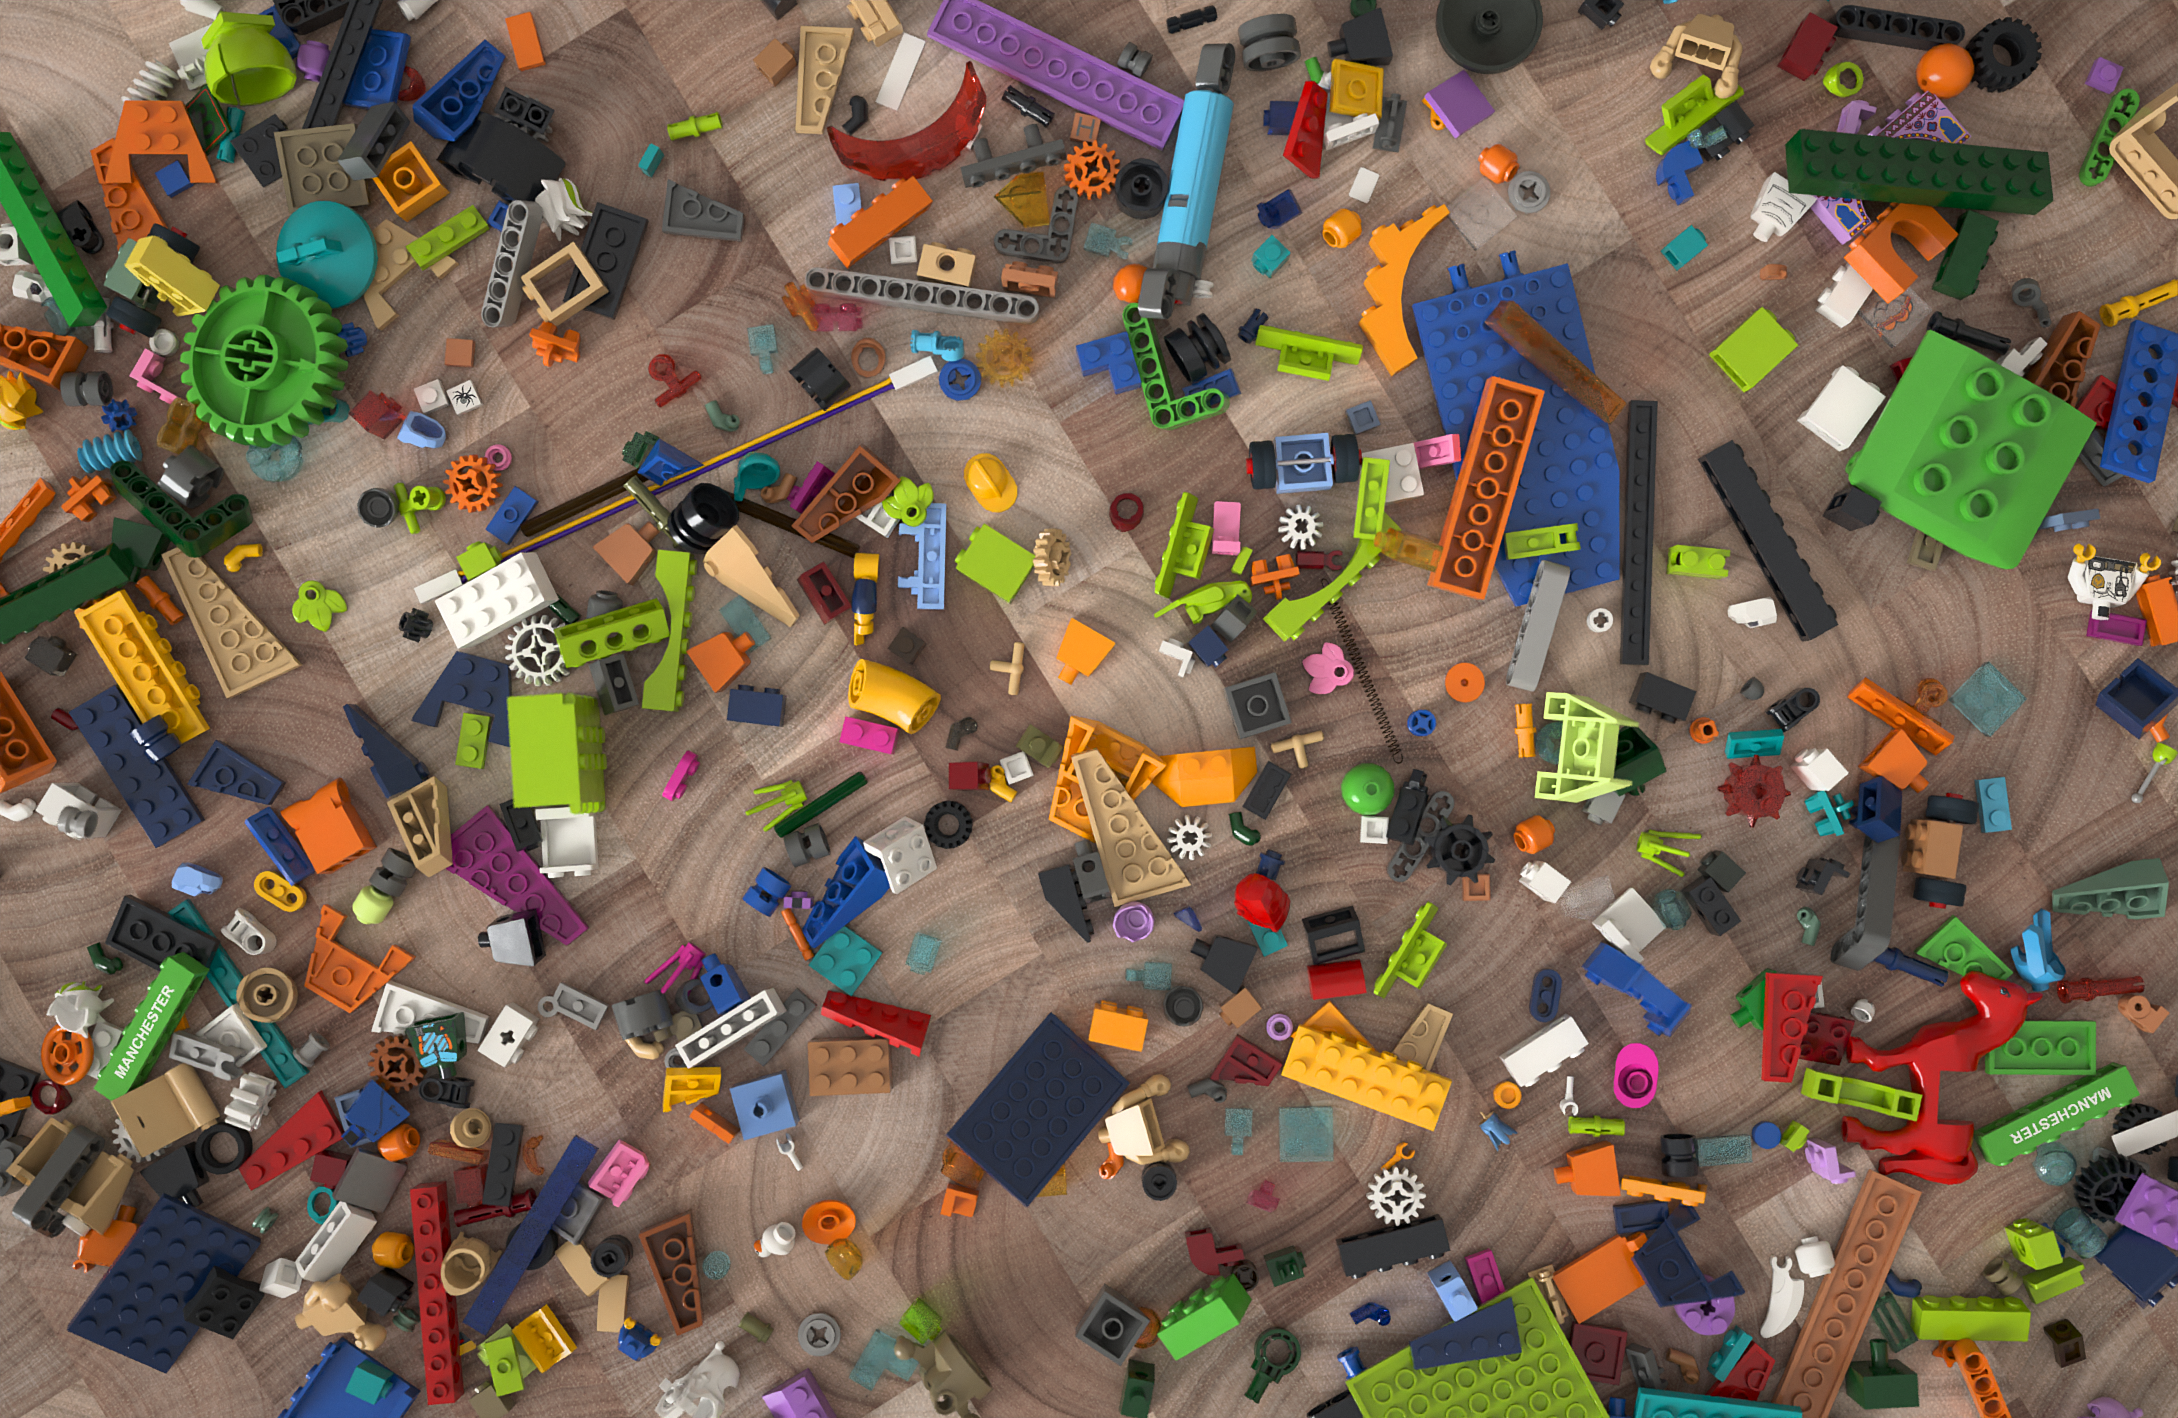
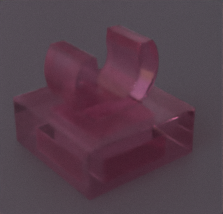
M1265 1180L1264 1183L1262 1182L1259 1191L1254 1189L1249 1193L1246 1203L1270 1213L1277 1209L1279 1202L1278 1198L1271 1196L1275 1184Z

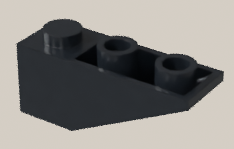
M1069 864L1038 872L1045 900L1087 943L1091 942L1090 935L1095 933L1091 920H1085L1083 910L1087 909L1083 894H1078L1075 884L1079 883L1076 869H1070Z

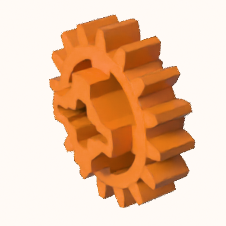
M1094 140L1092 146H1088L1087 142L1084 141L1083 149L1081 150L1079 147L1074 146L1075 155L1068 154L1067 160L1070 163L1064 164V170L1069 172L1065 175V181H1072L1069 187L1071 189H1078V197H1081L1083 193H1087L1088 200H1091L1092 194H1096L1098 199H1102L1103 191L1111 194L1110 185L1115 186L1116 178L1114 177L1119 172V169L1116 168L1120 166L1119 159L1113 160L1115 151L1107 152L1106 143L1101 148L1098 147L1097 140ZM1094 154L1093 156H1090V157H1086V158L1084 157V156H1086V155ZM1104 160L1109 164L1110 173L1103 167ZM1097 164V172L1093 171L1088 176V169H1092ZM1075 168L1082 174L1080 181L1075 175ZM1100 183V185L1098 186H1091L1093 184Z
M476 454L469 455V457L467 455L460 456L459 461L451 462L454 469L445 470V473L450 476L449 479L443 480L444 484L449 485V489L445 491V494L453 495L450 502H459V510L467 508L469 513L476 512L477 510L479 512L487 510L486 506L495 505L492 498H499L501 496L496 491L497 488L503 487V484L498 483L496 480L501 476V473L493 472L496 465H487L488 458H478ZM473 466L468 472H463L466 467ZM478 495H483L480 500L473 501Z

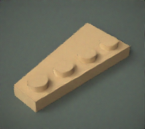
M801 26L795 129L797 133H824L853 38V28Z
M1427 1003L1391 1053L1395 1054L1400 1061L1407 1063L1408 1060H1412L1423 1065L1422 1069L1430 1071L1453 1013Z

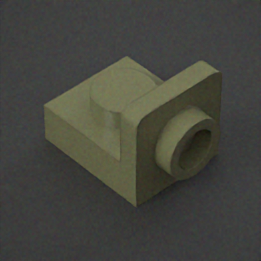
M1031 724L1016 744V747L1047 768H1050L1058 760L1063 749L1061 744Z

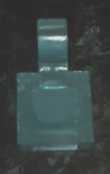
M771 324L747 328L750 354L752 356L759 355L760 370L763 374L774 373L771 353H778L775 326Z
M1145 962L1144 969L1126 968L1125 979L1126 981H1144V989L1171 990L1172 963Z
M1225 1107L1224 1135L1232 1136V1155H1243L1244 1136L1252 1137L1253 1109Z

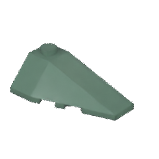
M2160 858L2130 861L2053 890L2052 911L2082 915L2090 911L2101 912L2104 917H2112L2113 913L2124 914L2127 919L2136 920L2165 917L2169 881Z

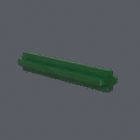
M857 772L775 825V832L780 838H783L784 835L793 832L866 785L868 782L867 778L862 772Z

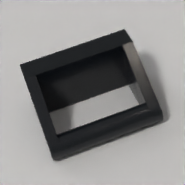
M1353 906L1302 919L1313 965L1365 952L1360 922ZM1354 931L1356 944L1317 954L1315 940Z

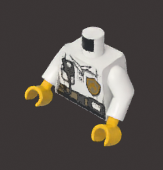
M2079 543L2073 548L2074 553L2078 556L2073 559L2068 580L2077 594L2078 602L2093 604L2092 618L2108 620L2110 607L2126 604L2148 577V570L2158 569L2161 560L2158 556H2155L2153 561L2147 564L2151 555L2143 553L2140 556V563L2142 565L2137 567L2135 562L2095 556V547L2087 544V548L2084 551V546Z

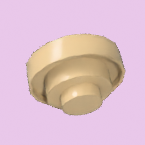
M469 1108L459 1112L453 1118L450 1125V1133L458 1146L465 1149H473L483 1145L488 1140L491 1133V1123L489 1117L483 1111L477 1108Z

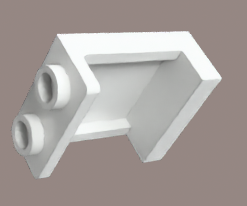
M1843 365L1833 371L1832 378L1810 408L1804 411L1797 419L1798 422L1838 451H1842L1851 445L1886 397L1880 393L1881 390L1878 386L1871 382H1865L1858 377L1859 373L1855 369Z
M570 807L536 809V820H540L541 836L543 839V867L540 868V873H548V878L564 877V872L574 871L575 876L591 875V870L599 869L595 813L572 814Z

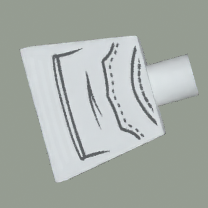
M1776 172L1772 173L1765 180L1750 215L1751 219L1759 223L1753 235L1763 242H1767L1772 233L1778 236L1784 235L1815 203L1817 198L1812 195L1789 193L1788 180Z

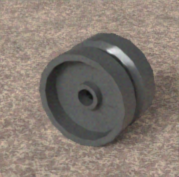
M1264 15L1251 19L1238 28L1240 44L1245 47L1242 51L1245 69L1250 71L1274 70L1288 66L1300 59V44L1297 39L1293 38L1297 34L1296 20L1292 15Z

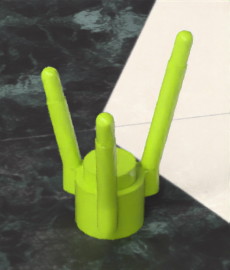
M790 780L782 784L755 789L754 794L785 790L781 791V796L747 810L746 815H752L785 801L787 806L792 804V806L763 828L767 832L796 809L803 807L802 802L808 800L800 781L793 783Z
M1651 829L1648 832L1642 831L1636 848L1637 852L1642 853L1641 857L1649 859L1683 877L1685 875L1684 872L1654 856V854L1659 855L1662 850L1689 857L1690 853L1663 845V840L1659 839V837L1701 839L1702 835L1659 832Z

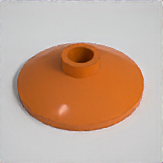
M838 1200L817 1202L806 1210L802 1218L804 1234L810 1240L819 1244H835L843 1241L853 1232L856 1224L852 1208Z

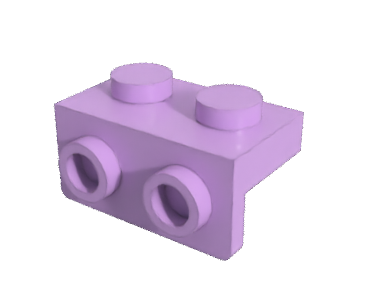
M1819 1138L1807 1139L1808 1147L1805 1148V1154L1813 1172L1834 1184L1846 1183L1848 1178L1856 1177L1853 1169L1838 1162L1835 1146Z

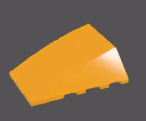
M1071 715L1048 820L1096 844L1071 755L1097 748L1133 801L1167 764L1143 743L1099 721Z

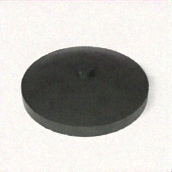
M1440 0L1436 12V31L1440 44L1446 54L1459 66L1480 74L1502 73L1522 63L1537 44L1543 26V12L1540 0Z

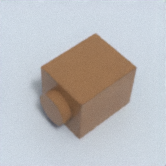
M776 38L753 59L756 68L774 86L797 66L794 50L786 42L781 44Z
M1243 985L1239 988L1237 994L1233 993L1219 1004L1223 1010L1219 1015L1228 1026L1234 1024L1238 1029L1259 1012L1262 1007Z

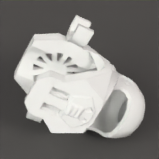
M723 1341L716 1342L712 1352L699 1365L694 1366L684 1377L676 1379L673 1384L667 1378L661 1382L659 1387L665 1394L661 1397L655 1408V1412L661 1418H678L684 1411L692 1418L720 1417L725 1409L724 1389L728 1386L736 1388L740 1377V1371L736 1362L721 1352L725 1347ZM701 1397L697 1407L692 1401Z

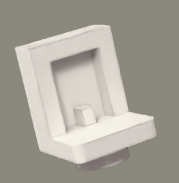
M1169 638L1168 642H1162L1159 652L1183 661L1178 676L1183 678L1185 673L1190 674L1195 659L1191 658L1193 652L1184 649V643Z

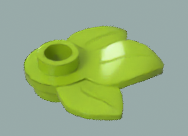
M902 476L900 477L901 481L894 488V496L886 497L882 501V505L891 518L902 519L906 525L917 527L927 517L926 509L933 502L934 498L933 489L930 483H925L917 488L914 482ZM912 509L917 510L914 517L909 516V512Z
M309 580L300 586L298 591L299 599L293 604L292 613L297 623L309 620L310 624L316 629L326 632L331 625L332 613L347 611V604L337 591L325 589L320 582ZM308 590H314L316 598H310L307 593Z

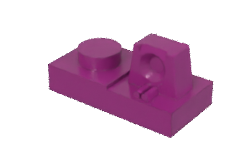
M817 461L808 473L803 486L798 487L794 485L787 497V500L791 502L790 507L802 514L835 473Z

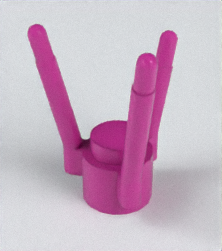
M688 942L686 946L682 945L673 956L645 979V984H649L679 957L678 962L680 965L662 987L661 993L664 994L685 967L691 970L694 966L695 968L690 980L697 979L700 969L703 967L702 960L705 952L691 942Z

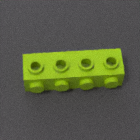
M1925 1295L1913 1298L1910 1327L1919 1340H1961L1966 1338L1973 1341L2028 1342L2031 1311L2021 1299L2012 1296L2005 1298H1990L1987 1296L1964 1298L1954 1295L1949 1298Z

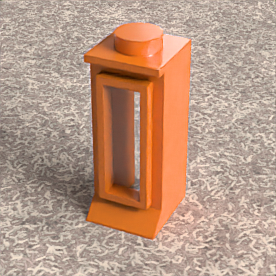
M2160 574L2147 577L2140 589L2135 593L2142 617L2147 620L2146 630L2151 647L2178 642V603L2172 583H2169L2172 577L2160 578Z

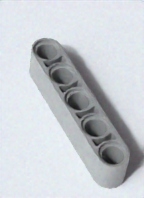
M516 200L510 203L507 209L481 312L482 321L488 327H510L516 321L524 291L522 287L525 286L521 276L529 272L543 218L542 208L536 202Z
M1546 560L1540 562L1506 676V684L1508 686L1532 692L1536 689L1569 580V566Z

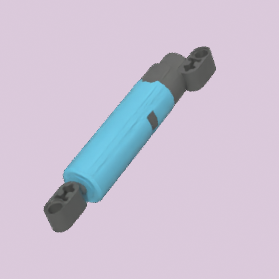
M1230 43L1205 44L1202 47L1196 75L1197 90H1193L1185 95L1153 268L1146 269L1142 280L1138 301V312L1142 318L1169 319L1174 305L1190 306L1195 280H1201L1234 107L1233 101L1224 95L1230 88L1236 56L1234 46Z

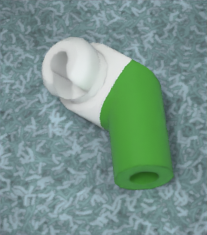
M1317 57L1306 60L1305 65L1311 81H1315L1320 87L1330 90L1331 72L1328 73L1321 70Z

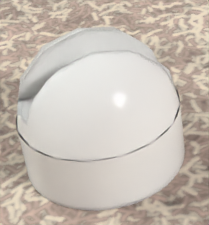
M1860 999L1853 1005L1851 1014L1858 1021L1868 1023L1875 1014V1006L1873 1003H1868L1867 999Z

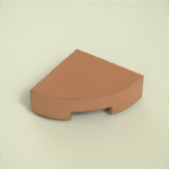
M1767 264L1760 270V279L1785 280L1788 277L1787 266Z

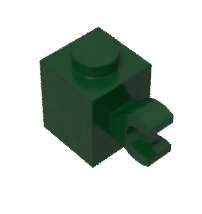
M1294 1245L1263 1255L1274 1287L1305 1277L1302 1268L1307 1266L1302 1251L1296 1253Z

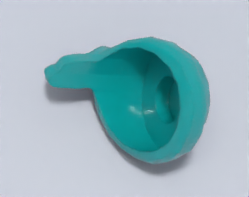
M754 451L744 455L738 463L737 476L734 478V500L742 501L746 489L758 490L774 484L780 477L778 461L768 454Z

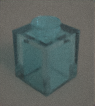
M917 932L905 965L911 966L910 971L925 975L926 971L931 973L942 940Z

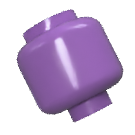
M307 40V44L299 46L296 68L301 73H304V79L320 82L331 53L328 50V45Z

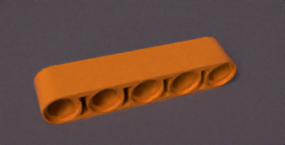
M1965 1338L1957 1341L1953 1347V1354L1980 1417L2011 1418L1984 1354L1971 1339Z

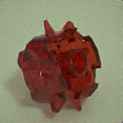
M1754 754L1750 765L1738 766L1733 762L1729 763L1731 775L1726 778L1724 785L1717 787L1718 791L1724 793V799L1729 804L1725 814L1727 816L1734 814L1746 816L1749 826L1753 828L1760 817L1770 816L1778 820L1780 818L1778 811L1781 809L1784 798L1791 795V791L1785 789V783L1781 775L1783 770L1781 765L1774 768L1761 765L1759 755ZM1752 787L1757 788V794L1751 793Z

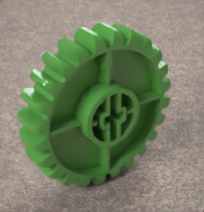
M258 275L255 280L248 277L240 278L236 283V289L228 285L220 288L219 295L221 300L213 299L205 316L195 314L192 318V323L197 327L195 333H185L184 336L185 343L191 345V349L180 355V362L189 365V370L182 373L181 381L192 386L187 392L186 398L190 404L198 406L196 415L201 421L210 423V429L214 433L245 446L254 445L260 448H269L273 443L284 446L290 444L292 435L300 438L307 436L310 430L308 422L320 426L324 422V415L321 412L323 407L334 409L337 405L336 399L331 394L333 390L341 391L345 386V382L337 378L338 372L346 371L349 366V361L339 357V354L348 348L347 340L336 336L341 332L343 326L339 319L331 316L332 308L328 302L319 299L318 294L314 290L286 277H277L275 279L269 275ZM257 360L269 361L271 363L259 362Z

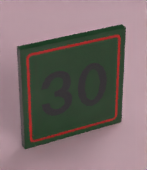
M206 84L185 106L196 129L202 148L208 156L233 130L218 100L211 94Z

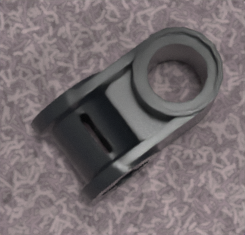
M79 200L56 212L73 245L80 247L89 254L98 253L103 248V236L93 222L90 212Z
M1797 688L1768 707L1765 713L1773 717L1779 725V729H1782L1784 733L1819 706V693L1812 688ZM1804 692L1809 696V703L1805 707L1801 705L1799 700L1800 695Z
M434 1074L420 1083L419 1095L427 1102L444 1104L453 1108L468 1109L471 1104L468 1102L471 1086H474L475 1080L464 1077L441 1079L440 1074ZM430 1082H435L439 1086L438 1094H434L429 1090Z

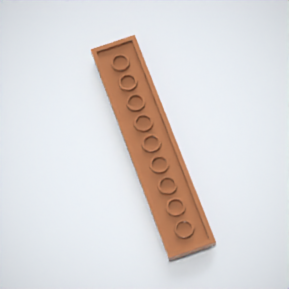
M1871 1169L1868 1170L1833 1253L1835 1266L1830 1269V1274H1825L1771 1403L1800 1406L1803 1412L1802 1418H1828L1920 1199L1921 1191Z

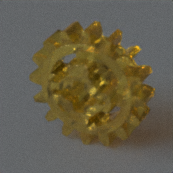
M996 329L994 330L995 337L991 338L986 334L985 340L987 343L978 344L982 352L975 353V357L982 361L976 365L978 369H985L981 375L983 379L990 376L991 385L997 380L1001 388L1004 387L1006 381H1009L1010 385L1014 386V379L1017 378L1021 382L1024 380L1022 372L1030 373V368L1026 364L1033 363V358L1026 355L1030 354L1032 349L1031 347L1024 348L1027 339L1018 340L1019 334L1017 331L1010 336L1008 329H1005L1003 335H999ZM999 342H1010L1011 344L1000 345ZM991 350L993 359L987 364V354ZM1021 352L1022 361L1018 367L1015 358ZM1003 354L1006 356L1009 354V362L1006 363L1004 360L999 362V355ZM999 371H1008L1010 374L1000 375L997 373Z

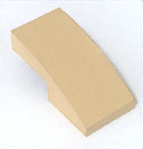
M583 1240L580 1245L576 1246L567 1241L555 1251L569 1275L588 1297H591L610 1280L609 1277H602L593 1270L591 1253Z
M628 1275L609 1277L610 1280L599 1289L598 1332H620L626 1320L628 1305L626 1304L630 1279Z

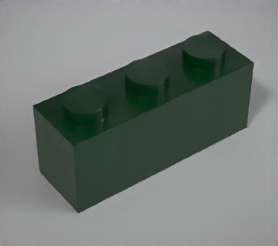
M1968 210L1958 217L1954 230L1959 235L1946 248L1933 282L1932 290L1958 300H1962L1975 293L1979 285V280L1977 279L1979 272L1984 269L1989 259V256L1986 255L1989 246L1993 245L1998 236V231H1996L1999 223L1998 220L1972 210Z

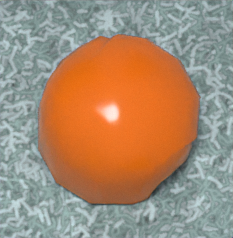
M1133 263L1118 270L1113 278V290L1119 300L1128 303H1138L1144 272L1148 269L1147 267Z

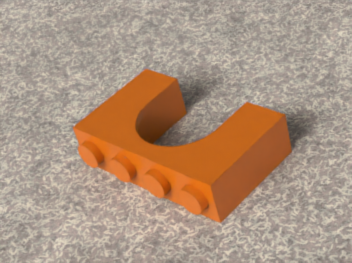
M1891 202L1890 205L1893 208L1891 209L1888 206L1876 217L1879 222L1877 223L1874 220L1862 231L1865 236L1861 234L1849 244L1851 250L1843 258L1887 303H1890L1902 294L1918 278L1914 271L1895 252L1891 243V233H1896L1906 238L1927 261H1930L1943 251L1959 235L1932 206Z

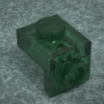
M645 431L644 435L635 432L632 441H628L623 448L622 455L624 457L622 461L638 468L648 445L654 447L660 438Z

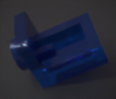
M1287 189L1266 203L1261 202L1257 205L1259 210L1258 218L1263 226H1267L1269 229H1278L1303 213L1290 189Z

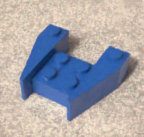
M1601 942L1581 966L1587 971L1585 976L1598 986L1599 983L1626 993L1630 997L1633 996L1637 1000L1641 999L1642 1001L1639 1005L1647 1011L1643 1018L1649 1022L1646 1027L1659 1037L1661 1034L1671 1037L1691 1012L1692 1006L1689 1003L1683 1001L1649 973L1642 964L1608 944Z

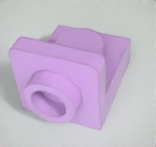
M1851 101L1842 109L1837 132L1857 134L1861 126V119H1869L1876 113L1877 108L1869 106V103L1866 101Z

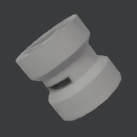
M67 805L59 815L58 830L64 833L75 832L79 837L89 838L97 827L98 814L89 810L82 812L77 807Z

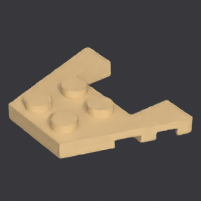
M387 219L372 231L377 245L378 262L373 281L363 294L375 326L381 331L399 316L382 294L417 265L405 246L418 238ZM446 256L431 265L430 269L442 280L459 264L453 258Z

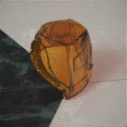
M947 1138V1141L950 1143L942 1155L943 1166L941 1173L959 1184L976 1189L986 1171Z

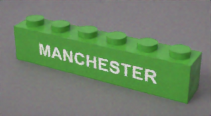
M185 952L168 956L162 962L158 977L148 986L147 990L149 992L146 998L135 1009L136 1015L134 1019L124 1028L122 1040L111 1051L110 1061L99 1072L97 1076L99 1080L94 1089L112 1101L144 1085L210 969Z
M2112 1062L2096 1070V1075H2086L1975 1130L1974 1139L1986 1162L1995 1166H2005L2010 1164L2013 1158L2020 1154L2034 1152L2037 1149L2036 1146L2044 1142L2049 1143L2058 1140L2061 1137L2060 1134L2068 1130L2074 1131L2082 1128L2085 1125L2084 1122L2092 1118L2099 1119L2109 1113L2108 1110L2114 1107H2123L2130 1104L2132 1099L2139 1096L2140 1093L2127 1067Z

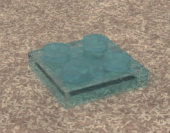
M1985 662L1949 698V701L1986 737H1991L2027 700L1990 662Z
M1332 1106L1278 1107L1280 1162L1334 1161Z

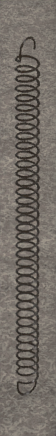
M1332 606V607L1330 608V610H1333V609H1336V610L1333 611L1331 614H1337V613H1339V614L1336 615L1333 619L1341 618V619L1337 620L1335 623H1336V624L1341 623V622H1338V621H1340V620H1342L1343 618H1345V616H1340V617H1337V616H1339L1340 614H1342L1343 611L1334 613V612H1336L1337 610H1339L1341 607L1333 608L1334 606ZM1349 625L1342 626V627H1345V628H1343L1342 630H1344V629H1346L1347 627H1349ZM1340 630L1339 632H1340V633L1346 632L1345 634H1347V633H1349L1351 630H1345V631ZM1353 634L1346 635V636H1349V637H1347L1346 639L1343 640V642L1350 641L1349 643H1347V644L1345 645L1346 647H1347V646H1350V645H1348V644H1350L1351 642H1353V641L1355 640V639L1347 640L1348 638L1352 637ZM1356 643L1351 644V645H1353V646L1350 647V648H1348L1347 651H1351V650H1349V649L1353 648V647L1356 646L1357 644H1356ZM1363 657L1356 658L1359 659L1356 662L1360 661ZM1354 662L1353 665L1360 664L1357 667H1355V669L1363 668L1357 672V674L1364 673L1359 677V679L1364 678L1362 676L1367 674L1368 671H1361L1364 670L1366 666L1358 668L1359 666L1363 665L1364 662ZM1365 676L1367 678L1362 680L1360 683H1365L1363 681L1367 680L1370 676ZM1367 683V684H1365V685L1363 686V688L1370 687V688H1368L1367 690H1369V689H1371L1372 687H1374V685L1366 686V685H1368L1369 683ZM1368 694L1366 697L1374 696L1368 700L1370 702L1373 701L1372 699L1377 697L1378 694ZM1379 698L1374 699V700H1377V701H1375L1374 703H1372V704L1370 705V706L1378 705L1377 707L1373 708L1372 711L1381 709L1380 711L1376 712L1374 715H1378L1377 713L1381 712V711L1384 709V708H1378L1379 706L1382 705V703H1377V704H1375L1376 702H1378V701L1380 700ZM1381 715L1378 718H1376V720L1384 719L1381 721L1383 722L1388 717H1382L1383 715ZM1388 731V732H1391V733H1389L1388 735H1386L1384 738H1388L1387 736H1389L1390 734H1392L1394 731ZM1395 735L1389 736L1392 738L1386 741V743L1395 741L1394 743L1390 744L1388 748L1392 747L1391 745L1395 744L1398 741L1392 740L1393 738H1395ZM1397 747L1390 750V752L1398 751L1392 757L1399 753L1401 749H1396Z

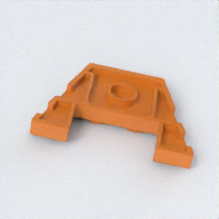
M124 101L105 178L106 183H134L131 162L132 154L188 155L190 183H217L215 173L211 169L208 157L202 148L196 129L183 101Z
M324 904L320 913L322 917L320 926L317 927L314 952L311 953L304 987L346 1012L353 1013L410 964L416 956L395 944L391 946L380 966H376L334 941L348 916L334 907Z

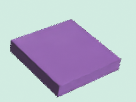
M1465 70L1430 90L1424 96L1455 139L1489 118L1495 112Z

